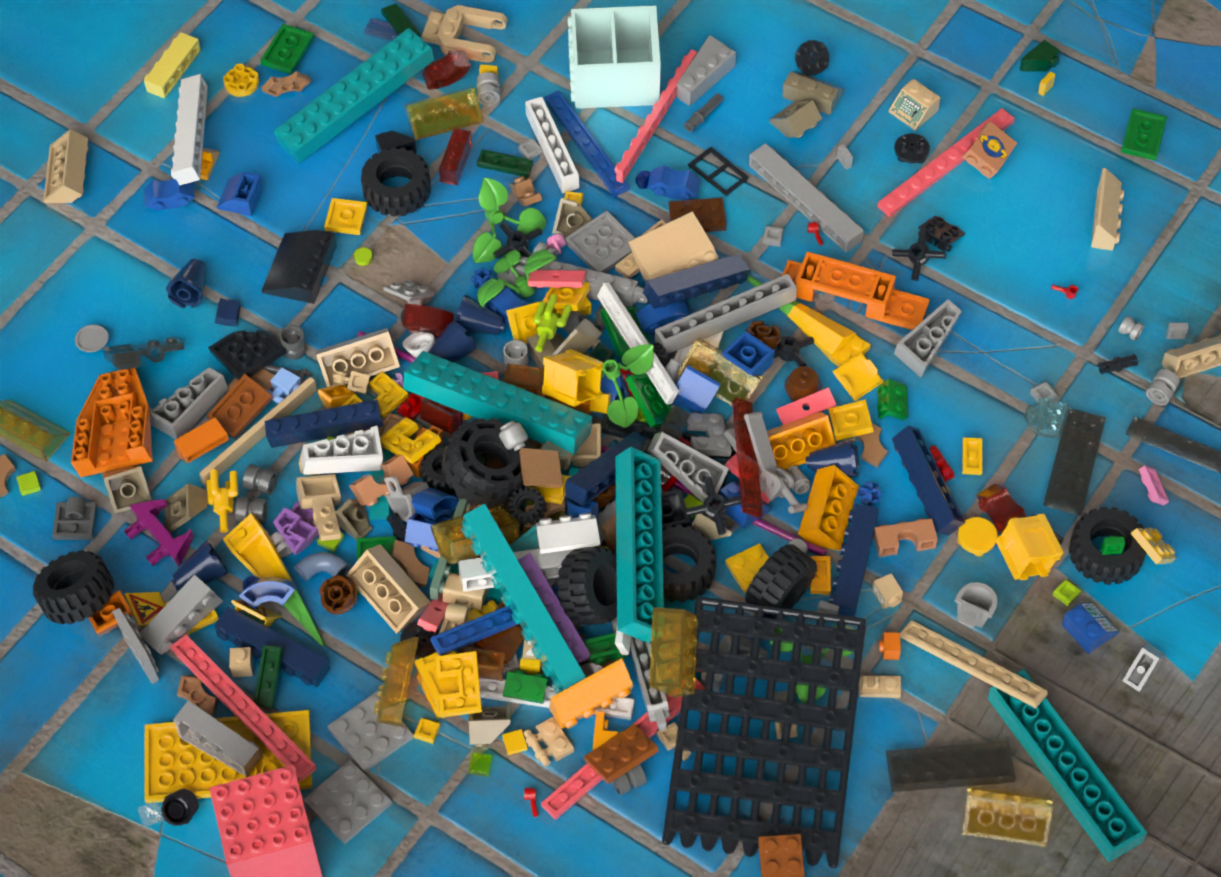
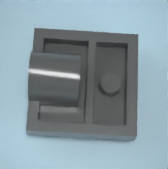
M70 497L67 499V502H57L52 534L53 539L93 540L97 511L96 502H85L79 497Z

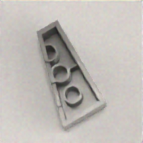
M709 35L678 81L677 98L691 106L735 67L736 52Z
M207 368L190 380L189 385L184 388H178L174 391L175 394L158 402L159 405L154 409L150 408V424L174 439L186 434L228 390L222 374Z
M663 432L654 435L647 450L651 456L660 459L661 465L703 503L708 497L704 479L712 477L717 494L729 470L724 465Z
M189 700L173 719L179 738L246 777L261 758L259 747L255 743L245 740L238 733L223 725Z

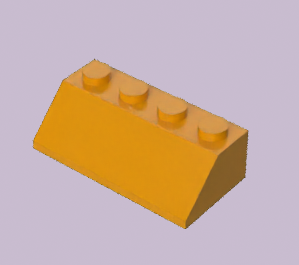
M822 412L767 431L776 465L783 470L806 463V457L809 456L810 452L836 444L828 415Z
M835 465L817 469L807 502V510L804 512L798 534L814 545L839 551L841 550L846 526H848L849 513L853 508L859 485Z
M622 658L550 698L549 710L561 729L565 727L569 729L578 723L577 720L583 717L587 719L596 713L595 710L600 707L605 709L613 704V700L618 697L623 699L631 693L633 683Z

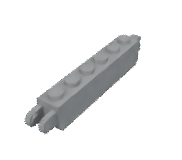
M521 257L520 265H517L515 270L519 275L526 277L524 265L527 264L528 257ZM554 260L537 269L586 271L585 282L590 283L591 287L587 298L600 301L597 295L603 283L609 282L625 307H632L634 302H648L643 294L644 289L639 287L638 281Z
M631 636L630 654L649 721H656L659 731L666 730L665 718L670 717L669 708L651 644Z

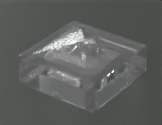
M158 801L137 808L144 828L164 821Z

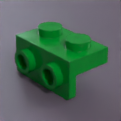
M887 379L877 389L878 418L883 419L889 415L904 421L908 418L907 385Z
M616 633L584 640V644L590 653L589 663H595V665L601 666L606 664L607 661H618L621 658L624 660L629 654L622 655L615 645Z
M519 670L507 672L503 697L543 704L546 688L549 685L548 679L541 674L525 675V672Z

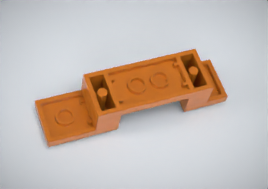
M806 252L803 263L788 260L782 276L788 274L796 285V298L812 302L816 290L858 301L867 304L865 317L913 330L923 321L930 301L928 298L895 290L896 276L811 252Z

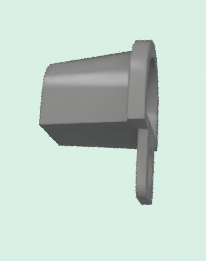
M388 476L384 479L390 493L386 496L392 511L397 513L402 521L407 522L416 513L411 502L414 495L429 488L427 482H413L401 488L395 476ZM391 482L394 483L396 490L391 486Z
M979 582L963 586L954 601L957 603V621L971 628L975 626L982 628L988 617L992 618L996 610L998 600L993 589Z

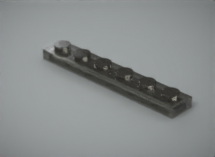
M1135 416L1133 417L1126 435L1221 474L1220 451Z

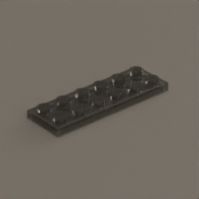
M1068 408L1043 506L1081 516L1106 417Z
M1009 741L890 750L885 753L891 792L1013 783L1016 780Z

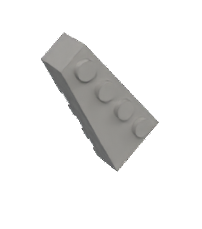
M947 299L898 342L894 354L922 378L956 325L962 311Z
M194 575L141 631L140 635L162 655L170 649L171 645L182 638L220 605L223 600Z

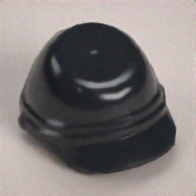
M188 789L177 790L164 797L161 815L170 825L181 826L188 824L198 810V799Z

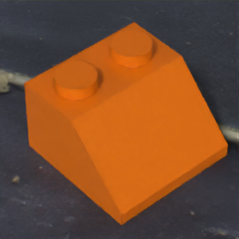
M120 590L110 596L109 602L104 604L100 611L95 612L89 618L99 637L118 627V623L112 613L116 609L120 608L123 615L127 613L130 619L134 618V614Z

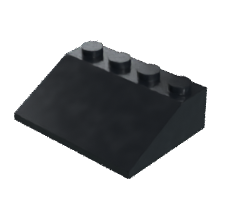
M321 230L285 233L261 292L315 304L337 247L335 233Z

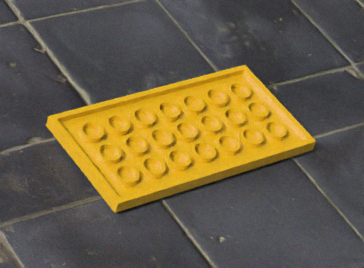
M309 710L266 714L312 761ZM237 717L215 718L232 731L238 733L245 740L252 741L259 747L261 758L247 777L286 767ZM174 722L145 725L146 803L163 802L165 796L180 789L192 791L197 799L211 798L209 787L246 778V776L179 738ZM312 773L300 782L298 780L300 789L313 788Z

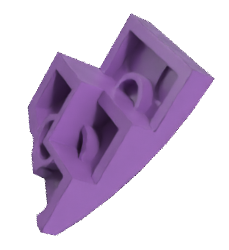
M298 501L291 510L284 507L273 521L275 527L295 555L306 549L319 536L318 528L314 526L313 509H300Z

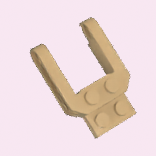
M457 5L448 9L446 14L431 11L421 38L425 42L438 44L444 55L491 63L496 55L494 47L458 39L463 24L501 30L506 27L508 19L502 13Z

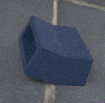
M220 298L214 323L224 326H237L241 308L240 302Z

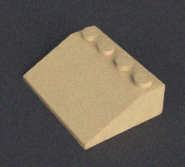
M693 212L687 213L628 241L645 284L647 280L719 260L711 241Z

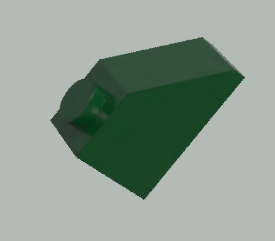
M1044 39L1022 58L1020 70L1022 72H1047L1059 63L1060 50Z

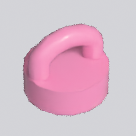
M560 234L550 236L547 239L548 248H554L558 251V254H561V248L566 244L564 236Z

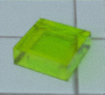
M472 752L468 774L489 777L493 759L492 755Z

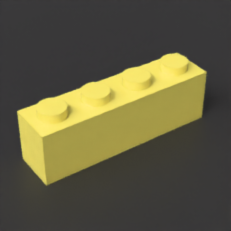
M180 32L173 39L170 47L164 51L163 56L155 63L151 72L145 76L144 83L147 92L166 98L201 51L197 38Z

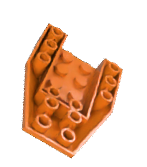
M135 367L99 375L76 420L71 464L80 478L152 462L150 409Z

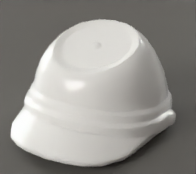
M416 332L407 337L402 345L412 356L417 358L422 351L428 352L435 343V339L431 333Z

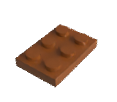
M244 374L207 414L209 420L215 417L226 433L236 440L270 403L273 396Z
M633 724L585 755L584 759L609 784L659 752L658 746Z
M801 834L758 837L761 877H805Z

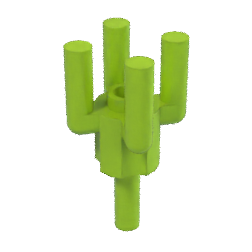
M555 294L550 296L547 304L540 302L533 319L534 324H538L536 330L538 331L539 340L535 347V350L538 352H542L546 340L554 337L558 327L566 326L572 310L570 305H566L562 315L559 313L553 314L558 298Z

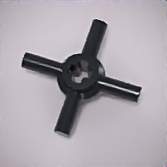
M505 222L502 223L500 228L508 237L507 245L493 252V256L497 259L509 251L517 250L525 258H529L532 254L527 249L528 241L541 235L542 230L537 228L525 235L520 231L513 232Z
M920 227L918 243L911 245L909 250H892V256L909 257L910 261L914 263L911 277L913 281L919 280L921 265L926 264L930 258L946 259L947 257L946 251H930L928 246L925 245L926 227Z
M781 336V341L777 349L774 350V358L780 357L783 361L787 362L794 360L799 367L807 366V363L799 356L800 348L814 344L813 337L797 342L794 337Z
M707 477L704 481L708 497L704 500L703 505L685 509L686 515L692 516L705 512L708 516L714 518L718 535H723L726 531L722 515L726 512L727 507L745 503L744 497L742 495L724 499L721 495L716 494L712 477ZM713 503H716V504H717V506H718L717 509H714V508H713V506H712Z

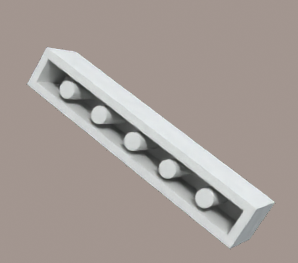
M539 97L525 101L526 116L561 192L565 193L566 191L579 189L578 172L543 98Z
M539 549L514 552V555L518 560L531 553L544 577L550 579L559 577L558 570L562 567V561L574 549L540 554ZM482 558L458 561L463 592L494 587L491 582L492 576L490 572L486 573L481 565Z

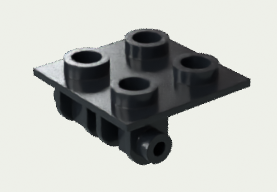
M937 216L932 217L918 227L919 229L920 227L927 228L925 241L930 244L934 242L935 247L938 245L937 248L947 252L951 251L952 243L966 234L959 227L951 225L943 218Z

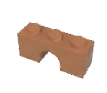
M395 455L380 465L384 471V479L388 476H395L400 486L409 482V477L414 475L403 455ZM364 475L349 485L360 505L372 506L378 502L377 498L390 494L385 480L383 479L380 484H377L371 475Z
M922 518L913 522H899L894 525L875 527L873 540L878 558L897 555L899 541L904 539L912 541L916 551L935 549L938 538L932 519Z

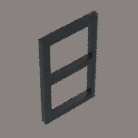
M712 147L688 163L690 168L725 196H728L749 179L746 174ZM712 153L724 165L707 176L695 165ZM729 167L742 179L728 190H724L712 179Z

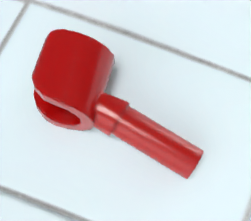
M808 223V233H814L819 246H822L823 242L819 235L818 223Z
M1056 285L1051 287L1053 290L1065 293L1068 299H1073L1078 291V287L1075 285L1069 286L1068 289Z
M525 788L524 800H531L533 817H537L536 791L534 788Z

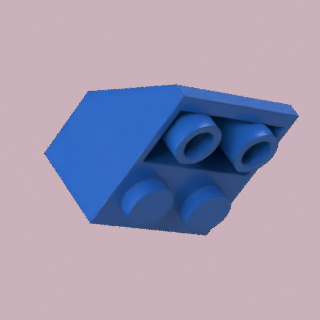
M241 172L228 179L217 209L252 216L263 189L261 176Z

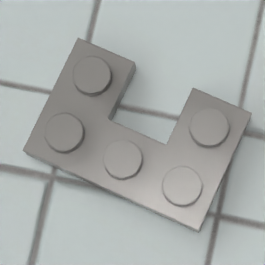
M685 413L684 422L686 430L705 431L707 436L691 437V448L705 456H731L732 449L724 436L726 427L721 414Z

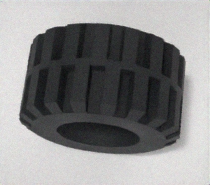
M446 445L442 448L437 446L435 450H430L429 454L426 453L424 460L421 461L422 482H427L429 488H436L456 496L455 490L450 489L446 483V477L435 472V470L442 468V456Z

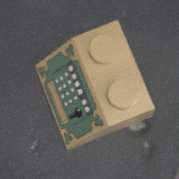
M912 79L901 89L890 107L889 113L916 131L938 112L940 97L915 79Z

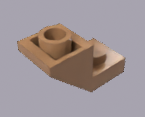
M520 176L510 183V187L521 205L528 206L542 200L540 193L535 192L530 178Z

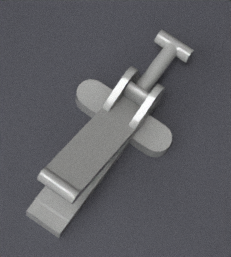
M759 411L745 414L744 419L746 420L751 441L740 427L726 430L724 436L753 475L746 484L748 490L755 494L765 492L770 501L774 500L777 496L785 497L791 505L788 508L790 514L807 510L806 503L799 504L790 491L794 485L792 475L776 465L762 413Z

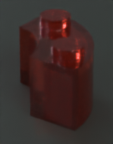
M449 51L443 58L427 65L422 75L428 90L439 89L460 80L469 71L471 65L465 51Z
M405 304L402 326L409 329V332H427L438 338L446 326L454 321V314L439 308Z
M994 483L977 494L979 508L986 512L1001 533L1005 530L1011 518L1026 517L1023 507L1019 506L1011 498L1004 486Z

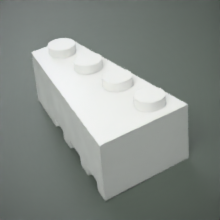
M378 426L371 427L367 431L358 430L348 436L343 434L333 440L328 441L325 439L303 445L301 455L303 475L381 470L380 465L382 464L383 454Z

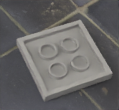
M606 211L564 239L566 245L591 270L606 273L632 253L628 241L634 239V237Z
M120 608L116 609L112 613L124 639L152 684L158 682L159 679L156 673L159 670L146 643L144 644L140 633L134 628L127 613L123 615Z
M375 692L327 726L330 733L363 773L414 738L412 732L378 692Z
M351 760L303 799L304 804L344 844L349 842L392 804L391 800Z

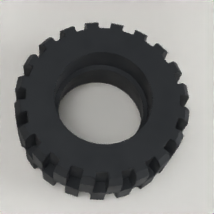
M392 147L390 150L383 149L381 153L372 155V159L369 158L362 168L361 183L363 195L367 204L372 206V209L376 212L380 211L381 214L386 216L390 214L391 217H396V215L405 216L409 212H415L416 208L420 209L429 198L431 182L428 165L422 156L416 155V152L412 150L407 151L406 148L396 149V147ZM397 176L410 180L401 187H387L382 184L385 180Z
M1100 507L1098 511L1097 509H1092L1089 511V514H1083L1075 524L1069 545L1070 559L1073 564L1076 563L1075 568L1077 571H1082L1084 573L1083 576L1087 579L1090 577L1094 579L1093 582L1099 583L1101 581L1105 585H1111L1112 582L1121 584L1123 579L1125 581L1132 579L1133 575L1139 572L1146 556V551L1131 534L1136 528L1145 529L1141 523H1137L1138 519L1135 516L1131 517L1128 515L1129 512L1124 510L1121 512L1118 511V508L1114 507L1112 509ZM1100 536L1124 537L1126 552L1120 555H1102L1093 546L1091 540Z
M671 525L665 526V529L662 530L663 559L672 554H683L692 558L697 565L692 570L680 574L669 572L663 568L664 598H667L668 602L673 603L674 600H680V603L686 602V599H690V601L695 600L698 594L702 596L706 593V588L709 589L715 578V548L711 545V540L707 536L704 537V533L700 530L694 531V527L687 526L685 528L682 525H677L676 527Z
M793 544L782 546L767 559L766 563L758 570L759 572L752 579L753 581L750 583L745 594L746 603L792 609L805 594L816 575L817 565L815 560ZM764 613V618L776 619V615Z
M603 547L574 549L562 561V567L558 570L557 594L560 597V605L564 608V613L572 621L581 625L606 624L613 621L617 617L616 554L610 549Z
M78 550L76 553L74 551L69 552L67 555H61L55 561L49 562V565L43 567L41 573L36 576L33 584V596L44 615L50 621L58 624H74L76 621L81 622L87 617H92L95 612L103 608L104 604L109 602L110 596H112L114 591L113 577L102 558L91 551L86 552L83 550Z

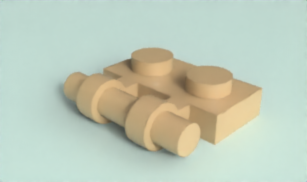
M554 717L536 726L538 734L533 735L530 729L523 733L526 743L529 747L533 748L536 753L535 757L538 761L542 762L544 767L551 763L548 757L553 756L557 762L574 752L573 746ZM543 741L547 748L542 749L539 743Z

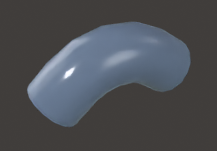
M327 552L311 554L294 566L297 573L306 581L318 572H327L334 577L337 575L346 576L350 570L349 564L342 558Z

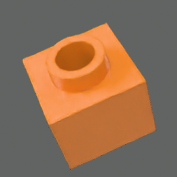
M884 633L883 639L879 640V652L883 653V660H899L901 652L900 633Z

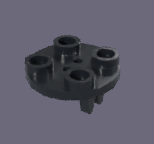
M808 40L802 43L795 53L796 65L801 72L807 75L821 73L828 67L829 52L827 47L822 42L816 40Z
M911 133L902 135L896 140L894 151L900 162L924 163L929 155L930 146L924 136Z
M418 621L404 628L400 643L403 651L409 656L420 659L436 651L430 639L432 636L439 634V631H426L423 627L417 625Z

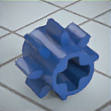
M484 268L475 270V276H471L475 289H479L485 282L494 278L492 271Z
M866 481L865 485L859 486L857 496L861 498V504L874 506V503L880 502L882 491L878 489L879 484Z

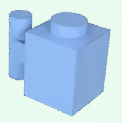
M281 368L270 380L273 392L268 389L266 391L273 396L272 401L279 404L301 385L300 377Z

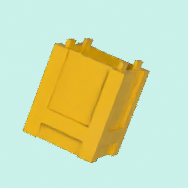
M572 349L566 350L562 354L543 358V394L573 407L591 399L597 400L601 398L600 386L603 362Z
M1045 514L1024 518H1011L1001 536H998L996 539V543L1014 580H1027L1028 577L1036 575L1041 577L1048 576L1054 563L1060 560L1064 553Z
M453 651V652L448 653V654H446V655L456 654V652ZM436 652L414 662L418 670L417 680L438 719L441 717L439 695L459 693L458 676L438 679L435 657L439 655Z

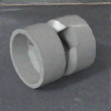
M485 72L477 77L478 102L482 105L492 106L500 100L499 77L495 73Z
M512 340L506 343L503 349L505 369L514 375L524 373L529 365L526 344L520 340Z
M1160 369L1146 391L1149 400L1158 405L1168 404L1173 392H1175L1180 383L1178 376L1170 370Z

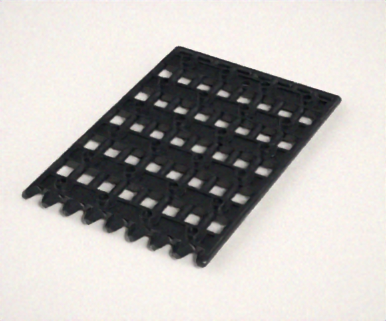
M698 597L696 599L662 843L664 845L671 844L675 834L679 833L681 844L686 849L693 845L697 836H700L702 848L705 851H711L717 839H721L723 851L726 854H732L740 841L743 844L744 854L747 857H753L759 847L758 837L801 834L802 850L805 851L807 863L810 866L817 865L822 854L826 853L829 867L837 868L866 631V620L864 618ZM703 605L713 606L715 611L703 610ZM723 609H735L736 612L735 614L723 613ZM744 611L756 612V617L743 615ZM764 613L776 615V619L764 618ZM784 616L796 617V622L784 621ZM805 619L817 620V624H807L804 621ZM825 621L837 623V627L825 626ZM845 624L857 625L858 628L857 630L845 629ZM776 628H781L782 633L776 634L774 630ZM700 632L712 633L710 651L697 649ZM720 634L732 636L730 653L718 652ZM740 637L752 638L750 656L738 654ZM761 640L773 641L771 659L758 657ZM781 642L793 644L791 661L779 660ZM801 645L814 647L812 664L799 663ZM822 648L834 649L832 667L820 665ZM842 650L855 652L853 670L840 668ZM694 671L706 672L704 690L692 689ZM715 674L727 675L725 693L712 691ZM735 676L747 678L745 696L733 694ZM755 679L768 681L766 698L753 697ZM776 682L788 683L786 701L774 700ZM796 685L809 686L807 704L794 702ZM817 687L829 689L827 707L815 705ZM838 690L850 692L848 709L835 708ZM689 711L701 712L699 730L686 729ZM709 713L721 715L719 733L707 731ZM730 716L742 718L740 736L727 734ZM750 719L763 720L760 738L748 737ZM771 722L783 723L781 741L769 740ZM791 724L804 726L802 744L789 742ZM812 727L824 729L822 747L810 745ZM833 730L845 731L843 750L831 748ZM683 751L695 752L693 771L681 769ZM704 753L716 755L714 773L701 772ZM724 756L737 758L734 776L722 775ZM745 759L757 761L755 779L743 778ZM766 762L778 763L776 782L763 780ZM786 765L799 766L797 785L784 783ZM807 767L820 769L817 788L805 786ZM828 770L840 772L838 790L826 789ZM677 791L690 793L687 811L675 810ZM698 794L710 795L708 814L696 813ZM719 797L731 798L729 817L716 816ZM739 800L752 801L750 820L737 818ZM760 802L773 804L771 823L758 821ZM781 805L794 807L791 826L779 824ZM802 808L815 810L812 829L800 827ZM823 811L835 813L833 832L821 830Z

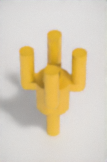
M213 469L210 471L211 479L206 481L207 503L213 505V511L220 515V532L226 533L228 532L227 514L233 512L234 497L238 495L237 471H231L229 473L230 481L225 482V488H219L218 470Z

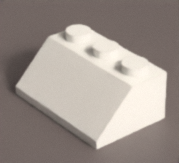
M591 513L579 514V517L576 518L561 516L559 517L560 520L554 521L551 518H545L536 523L540 554L600 546L596 517L591 515Z

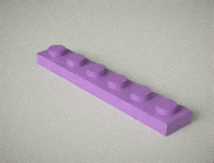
M531 553L518 559L577 663L580 664L589 659V651L569 617L564 613V609L561 607L559 600Z

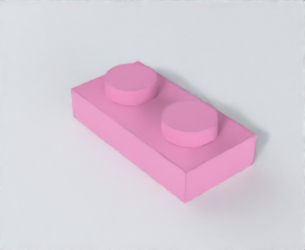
M1148 466L1140 468L1141 481L1147 487L1149 499L1163 506L1167 504L1169 499L1156 470Z

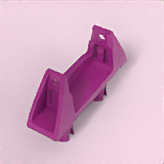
M165 499L130 505L132 512L137 517V521L124 529V533L132 540L141 531L148 530L159 543V547L145 556L151 565L154 566L165 556H170L179 567L194 538L192 531L189 529L184 535H180L175 539L172 538L170 533L156 518L162 509L168 507Z

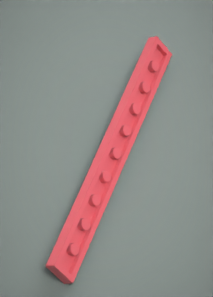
M690 50L688 55L683 57L681 66L676 68L673 79L670 78L666 90H663L660 95V100L655 102L652 113L647 115L645 124L640 126L637 137L632 139L629 150L624 152L622 161L617 163L615 167L616 181L623 183L676 98L677 83L696 56L697 51Z
M1001 108L880 200L877 207L887 216H893L965 161L962 156L971 148L980 135L979 131L989 121L1004 131L1014 123L1015 118Z
M186 634L170 646L171 651L286 767L294 765L297 779L300 782L317 769L316 765Z
M693 676L692 689L704 690L705 686ZM684 681L666 695L670 715L669 718H665L666 724L680 713ZM647 712L633 723L649 738L659 731L656 721H649ZM586 764L541 803V806L556 820L603 779Z

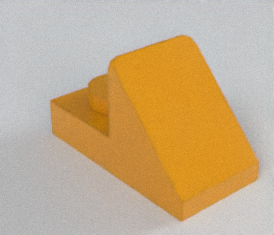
M207 148L202 149L200 179H209L220 154L219 151Z
M345 385L318 390L322 404L327 409L340 407L342 403L355 394L353 391L347 390Z
M596 711L593 750L619 734L616 731H608V720H605V712Z

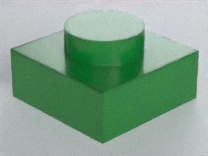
M1109 536L1104 538L1101 545L1102 555L1122 554L1125 546L1124 537Z

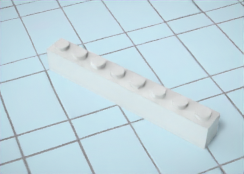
M201 74L181 79V87H179L180 98L178 99L179 108L177 110L176 133L174 134L173 168L171 169L172 177L178 181L179 185L200 180L208 86Z

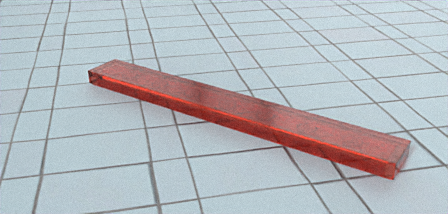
M735 397L732 400L742 512L760 518L763 514L758 461L746 420L744 419L745 414L753 413L752 402Z

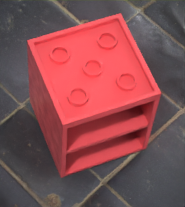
M294 765L209 787L225 859L231 877H322Z

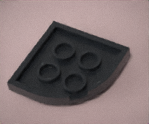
M257 330V332L238 331L227 335L208 347L210 353L238 381L244 374L250 377L286 354V349L272 335Z

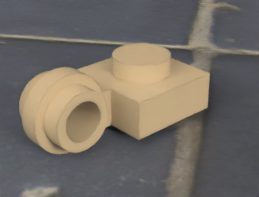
M336 371V374H333L334 383L345 385V382H349L347 390L366 394L370 375L351 371L350 378H348L346 373Z
M675 722L668 725L666 730L657 731V737L668 751L674 748L676 744L678 726ZM683 751L682 760H687L691 752Z

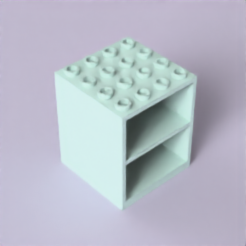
M656 6L571 9V16L568 17L571 102H575V109L654 105L655 102H658L660 96V52Z

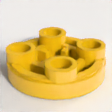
M236 64L223 77L226 91L233 96H248L254 93L259 86L258 73L243 64Z
M972 517L966 519L965 524L959 527L957 542L966 551L980 557L994 548L998 534L995 526L989 520L981 517Z

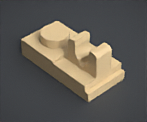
M862 676L859 682L860 697L900 698L901 677Z

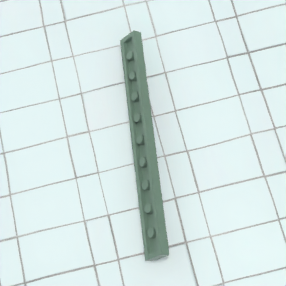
M475 452L474 455L477 460L485 466L487 459L485 456L489 453ZM459 498L430 586V599L438 600L440 593L443 594L446 583L444 582L445 578L451 572L450 563L451 561L454 562L456 557L455 547L456 545L459 546L462 535L460 532L461 527H463V515L471 511L472 505L464 498L462 500Z

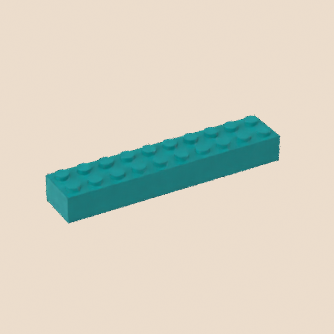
M410 28L406 29L276 128L274 134L277 143L300 164L433 62L434 57L431 47Z
M422 351L404 371V390L478 419L485 418V420L493 418L498 419L503 424L511 421L518 422L524 428L529 439L542 444L549 441L572 453L573 456L591 434L593 416L428 352Z
M629 447L615 456L617 631L649 643L664 635L661 460L633 447Z
M483 504L463 515V527H461L464 536L470 538L473 543L471 544L472 550L482 558L481 565L486 573L490 572L494 588L496 590L500 589L504 605L511 608L513 612L511 614L512 619L516 625L520 624L523 631H521L523 638L526 642L530 641L533 646L531 651L536 659L540 658L543 664L541 668L546 677H551L553 681L551 685L555 693L558 694L584 680L586 676L486 505Z
M1024 669L1016 673L1034 683ZM992 686L987 699L1108 863L1142 844L1147 834L1146 830L1048 700L1044 698L1034 708Z

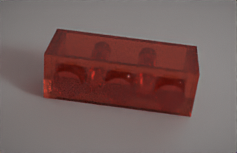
M453 129L439 167L440 182L458 185L472 147L471 131Z

